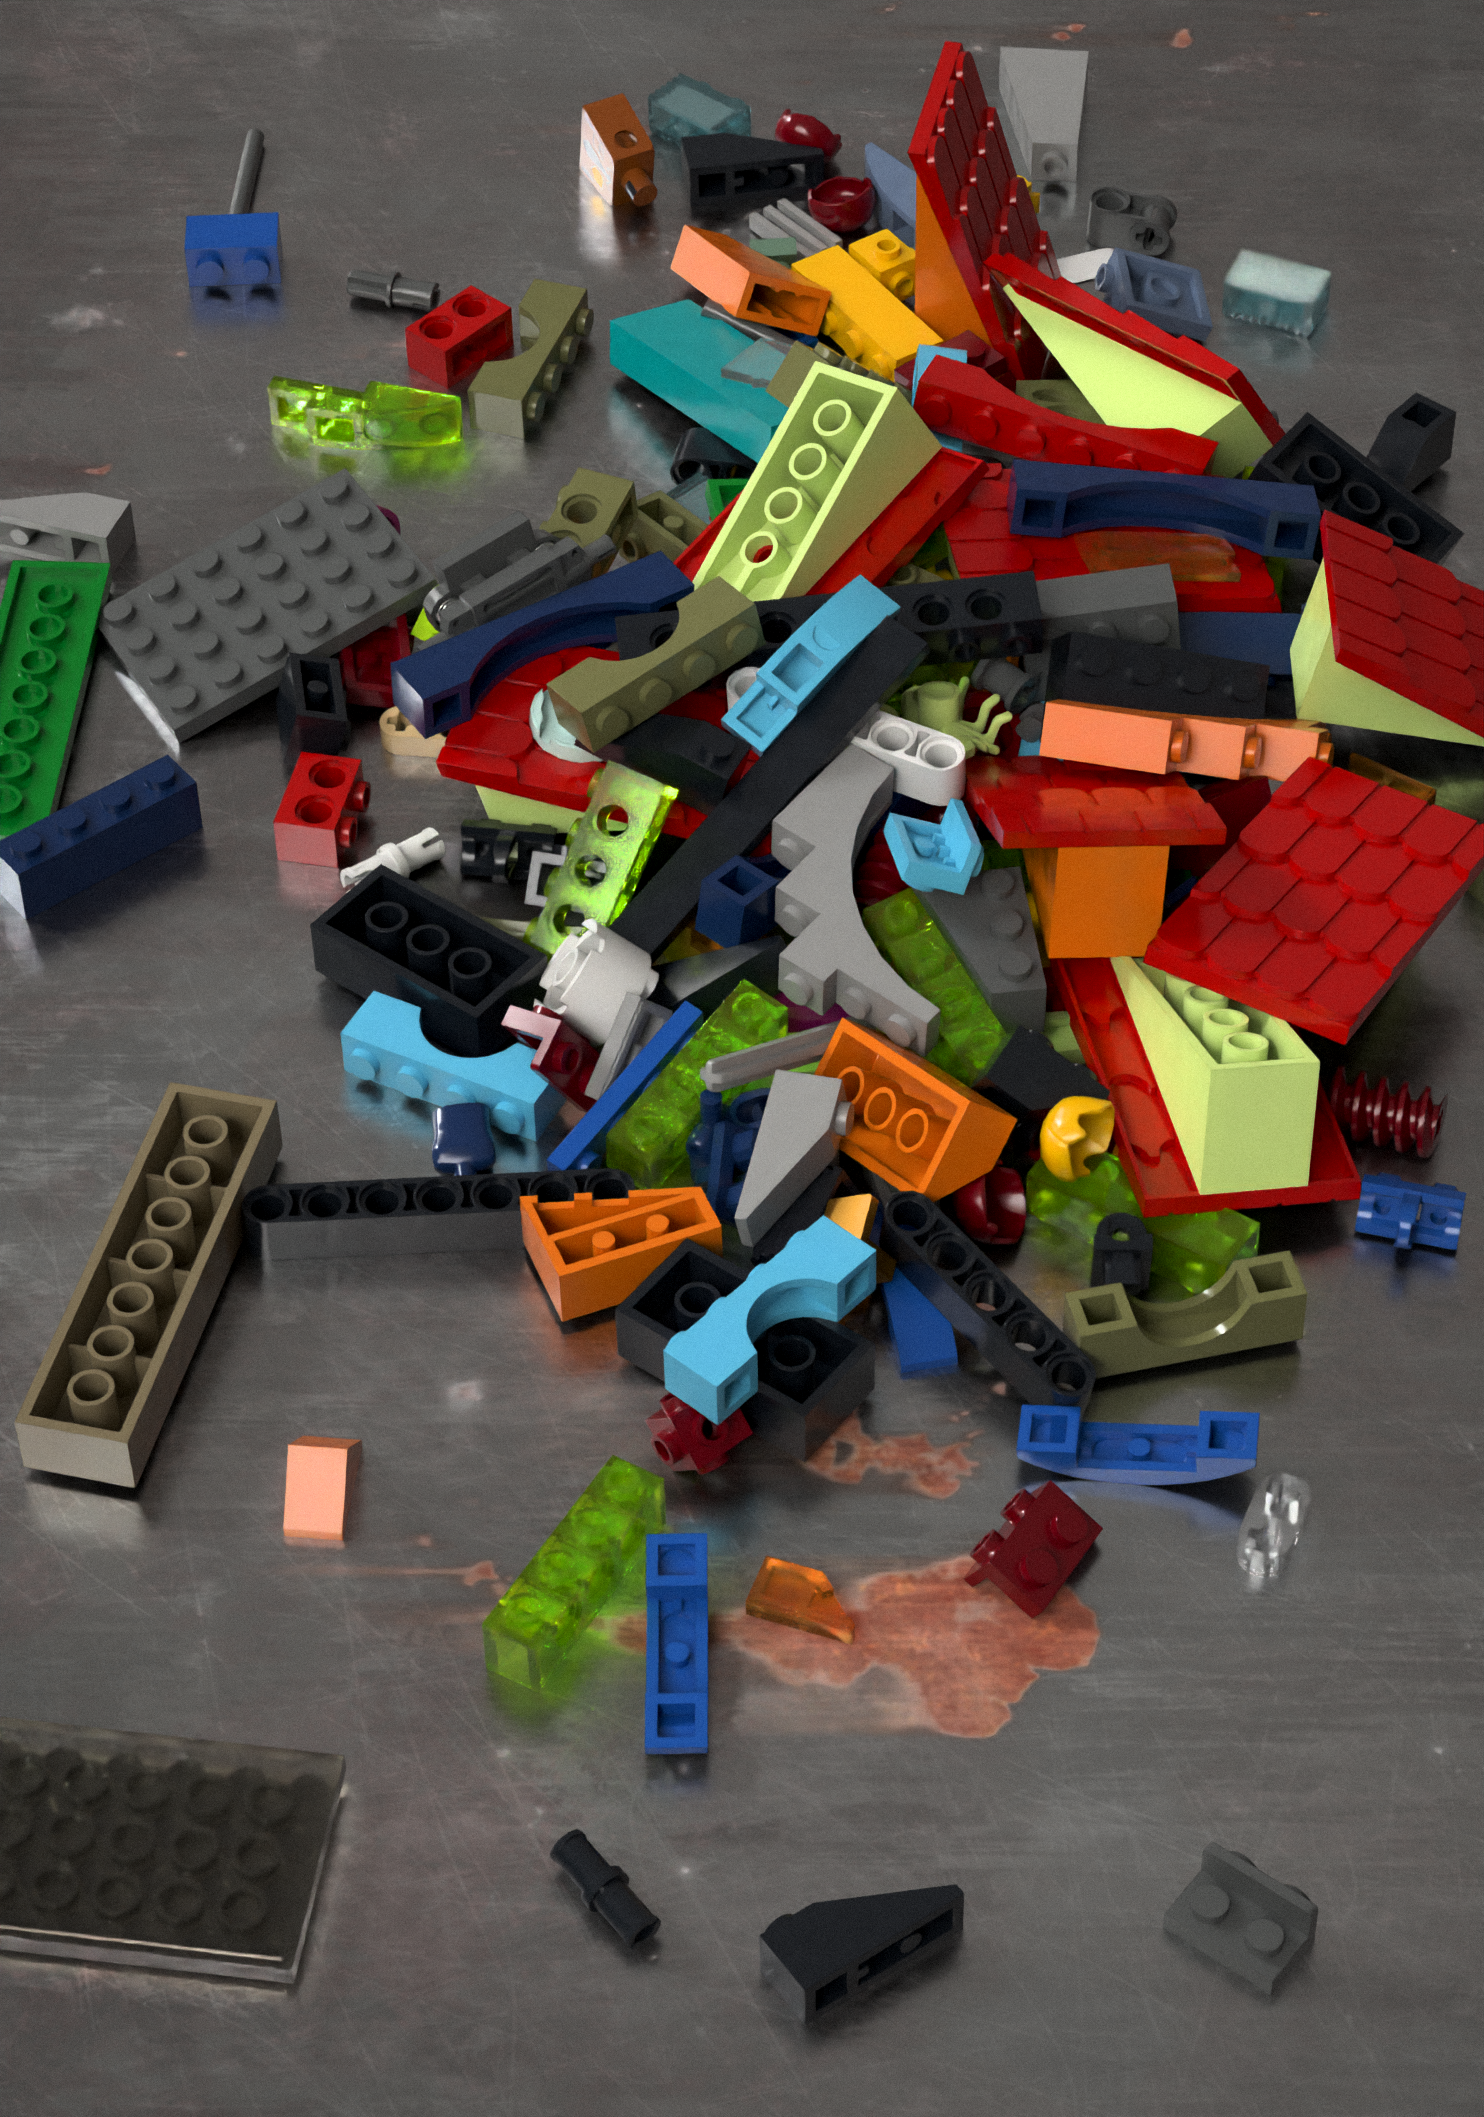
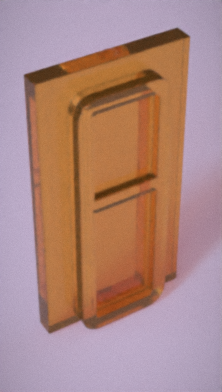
M1094 531L1092 533H1074L1072 535L1078 552L1091 574L1169 563L1173 581L1240 582L1241 572L1234 563L1235 551L1226 539L1214 535Z

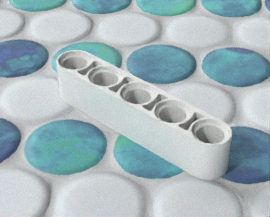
M741 668L734 671L728 677L726 682L728 711L756 681V673L760 668ZM878 710L850 742L894 768L893 791L936 806H948L951 798L960 800L964 796L966 791L965 748L960 740L951 735Z

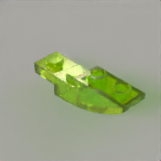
M274 376L267 387L271 424L308 431L309 445L349 450L388 451L437 446L460 441L463 436L461 398L458 396L370 381L365 391L361 392Z

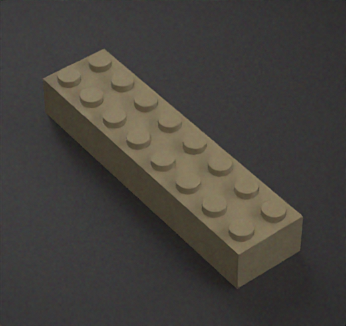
M174 1082L169 1083L14 1421L23 1467L136 1488L246 1233L242 1211L243 1199L249 1191L267 1184L283 1147L276 1100Z

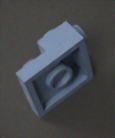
M1115 247L1107 264L1103 263L1099 267L1095 277V290L1104 293V303L1122 314L1130 310L1176 337L1185 335L1193 339L1206 341L1213 326L1200 270Z

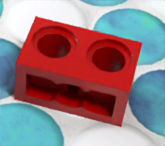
M470 285L405 328L408 366L446 389L451 388L481 368L484 362L493 360L514 345L511 307Z
M309 752L300 753L273 821L278 860L339 868L345 849L353 848L355 844L358 815L360 812L366 813L370 803L371 785L370 782L363 779L361 759Z

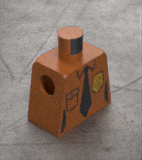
M621 93L583 105L580 146V170L609 205L618 206L633 201L636 206H645L651 203L658 193L653 183L655 151L651 140L625 95Z

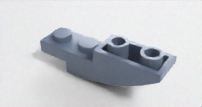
M870 142L865 145L864 178L868 177L871 179L875 190L876 207L874 215L883 229L887 228L908 247L915 250L916 172Z

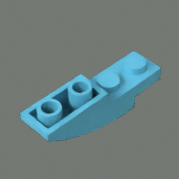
M860 574L821 606L756 673V681L721 719V726L733 736L752 745L751 750L761 757L887 615L894 619L901 611V607Z

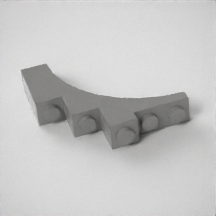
M850 743L772 820L771 855L777 858L784 867L792 870L776 886L775 922L780 924L788 934L796 937L779 955L778 989L793 1003L800 1006L805 1005L821 1016L836 1002L853 1018L863 1019L886 1033L895 1044L908 1047L921 1056L926 1057L938 1044L941 1010L909 987L882 958L863 926L853 894L852 878L856 859L870 830L892 804L894 768Z

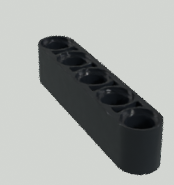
M902 1191L893 1195L887 1202L879 1235V1246L897 1261L895 1267L1031 1405L1080 1406L1083 1416L1086 1413L1096 1379L1095 1367L1090 1359L928 1197L915 1191ZM898 1225L913 1226L917 1230H903ZM937 1264H948L957 1270L947 1271L938 1267ZM976 1304H989L996 1310L987 1311L979 1308ZM1016 1343L1029 1344V1345H1031L1032 1347H1034L1036 1350H1035V1351L1022 1350V1349H1020L1019 1347H1017L1015 1344H1016ZM1065 1383L1071 1385L1076 1391L1067 1392L1061 1390L1055 1384Z

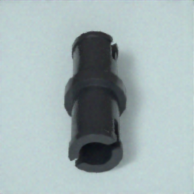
M579 1829L568 1832L553 1846L550 1852L551 1859L560 1865L582 1891L581 1900L591 1912L599 1911L620 1934L628 1947L636 1949L647 1943L658 1931L661 1925L660 1919L652 1914L628 1886L629 1877L620 1866H610L586 1839L587 1836Z

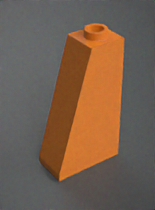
M685 224L670 269L710 299L722 304L724 309L736 318L816 337L832 293L825 287L725 234Z

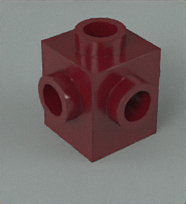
M671 1392L659 1401L662 1409L645 1419L653 1434L651 1437L652 1447L659 1459L667 1466H670L672 1471L696 1470L699 1475L708 1473L727 1462L730 1457L726 1451L753 1434L740 1408L736 1409L719 1425H716Z

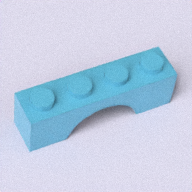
M374 990L340 1033L345 1071L354 1074L360 1079L371 1080L398 1090L411 1098H419L441 1107L462 1103L485 1104L490 1109V1125L508 1134H516L537 1142L567 1101L566 1098L531 1070L530 1065L537 1052L536 1049L516 1043L502 1052L485 1057L464 1058L446 1054L432 1046L424 1037L421 1007Z
M824 1215L806 1230L796 1232L783 1250L766 1264L761 1263L750 1272L745 1282L727 1297L718 1298L709 1307L706 1315L687 1331H680L671 1338L663 1350L665 1389L713 1423L719 1425L758 1391L757 1351L753 1346L758 1336L769 1327L793 1318L814 1317L834 1322L840 1321L876 1289V1250Z

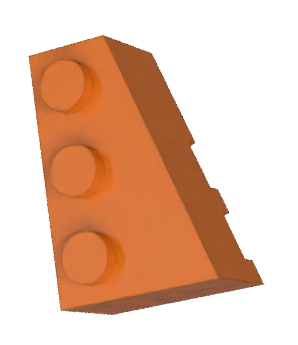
M682 1187L628 1190L629 1198L592 1200V1192L574 1193V1201L538 1203V1195L519 1196L523 1243L561 1321L564 1322L621 1304L686 1238L723 1258L722 1226L702 1188Z

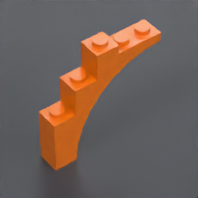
M1057 699L1046 702L1039 755L1164 775L1173 771H1181L1233 780H1241L1248 776H1268L1270 780L1285 782L1309 756L1331 764L1330 767H1332L1334 744L1332 743V734L1328 733V729H1325L1326 723L1321 721L1297 718L1243 719L1138 710Z

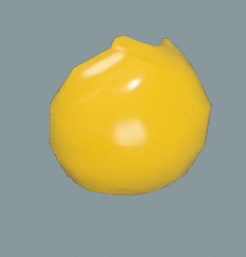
M1071 1096L1062 1099L1050 1110L1042 1124L1040 1154L1048 1170L1058 1180L1074 1183L1079 1177L1090 1176L1091 1171L1084 1166V1159L1091 1155L1107 1152L1115 1118V1109L1111 1101L1088 1096Z

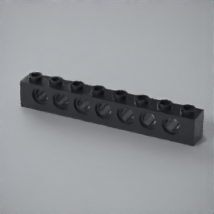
M1034 571L878 588L901 607V611L894 617V620L922 638L929 645L931 652L916 668L928 665L955 662L967 663L973 660L1009 656L1020 657L1027 654L1042 653V613ZM836 593L754 601L753 603L756 605L766 644L692 691L704 692L711 689L726 688L728 677L734 671L745 667L761 668L790 636ZM673 610L615 617L620 661L643 656L663 645L677 628L679 611Z

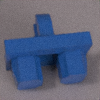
M1380 1172L1376 1176L1364 1174L1355 1231L1394 1238V1247L1411 1250L1413 1242L1457 1250L1466 1193L1458 1191L1456 1186L1441 1183L1428 1186L1402 1181L1400 1176ZM1420 1204H1422V1206H1421V1212H1420V1219L1418 1220V1219H1416V1217H1417V1214H1418V1210H1419Z

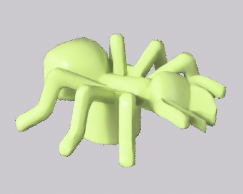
M965 676L960 679L958 686L946 681H932L921 686H913L902 694L901 718L951 735L960 740L965 748V760L973 757L977 750L994 755L1000 753L999 746L993 745L1000 726L1012 720V713L1007 711L996 715L991 722L988 732L981 734L985 729L991 709L1001 699L999 694H993L981 705L978 719L975 723L962 720L965 696L970 685L969 678ZM884 704L879 709L899 717L897 711L887 704Z

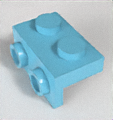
M954 798L950 799L941 824L894 813L889 814L883 833L901 879L912 888L920 891L932 892L936 888L964 895L970 877H976L981 870L984 859V847L979 841L963 801Z

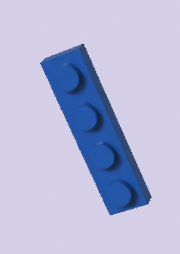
M686 1000L546 1159L548 1171L600 1168L602 1156L614 1142L621 1144L628 1138L636 1125L637 1115L649 1102L651 1104L657 1103L665 1095L671 1084V1076L683 1063L686 1065L692 1063L702 1051L706 1041L703 1011Z

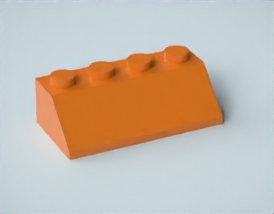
M843 1017L814 1075L842 1079L847 1101L854 1103L852 1130L848 1137L841 1136L839 1149L899 1191L922 1193L933 1203L990 1172L1018 1120L908 1047L895 1044L886 1034Z

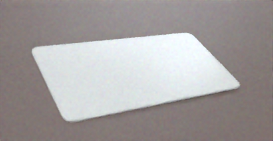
M1102 248L1057 259L1061 276L1073 284L1095 279L1099 267L1103 263L1107 264L1114 248Z

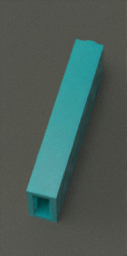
M690 299L610 320V364L759 463L789 409L765 391L784 361L783 359L726 322L701 316L703 308Z

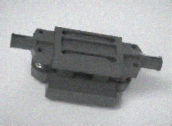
M519 510L432 560L439 585L427 594L423 607L428 621L440 633L416 645L414 649L419 652L591 580L592 566L616 554L614 549L616 547L608 535L604 534L599 539L581 548L568 536L560 540L543 529L532 530L530 519Z

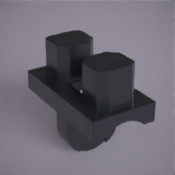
M481 818L480 821L464 819L461 824L462 856L460 873L491 876L494 883L511 884L513 879L528 880L532 852L551 853L552 845L557 844V828H552L551 825L535 823L532 825L501 823L500 820ZM518 842V858L509 857L515 843Z
M1122 1212L1113 1213L1109 1216L1107 1215L1099 1222L1093 1239L1090 1273L1091 1288L1121 1282L1127 1292L1137 1299L1140 1290H1148L1153 1253V1234H1147L1143 1222L1135 1215ZM1123 1232L1128 1235L1129 1241H1119L1112 1238L1116 1233Z

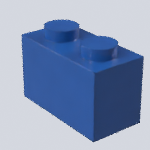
M278 212L186 216L184 250L189 287L281 283L282 241Z

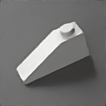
M89 492L0 500V551L43 561L111 563L113 574L136 540L130 501Z
M776 1069L734 1217L742 1245L755 1246L836 1157L841 1136L848 1137L850 1135L854 1121V1103L847 1101L842 1079Z

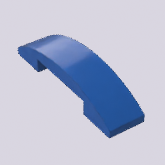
M879 1206L877 1207L869 1237L878 1247H880L879 1235L884 1216ZM898 1225L903 1230H917L913 1226ZM895 1267L892 1281L879 1283L887 1309L888 1331L901 1374L958 1364L952 1324Z
M1022 1405L1016 1453L1018 1459L1060 1474L1093 1481L1132 1485H1173L1203 1482L1231 1476L1256 1467L1260 1413L1200 1411L1199 1425L1191 1426L1082 1422L1080 1406Z
M707 1533L646 1534L645 1754L708 1753L709 1709Z

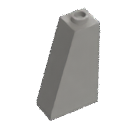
M1003 46L1000 48L999 90L1031 180L1076 182L1088 88L1089 51Z

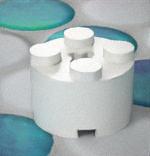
M588 919L582 925L589 930L581 937L571 932L551 958L539 983L541 987L547 990L544 1002L542 1003L535 998L533 1007L539 1005L558 1013L565 1019L564 1023L590 1041L591 1047H598L603 1043L605 1044L626 993L629 992L647 999L657 984L659 974L651 969L649 953L596 920Z

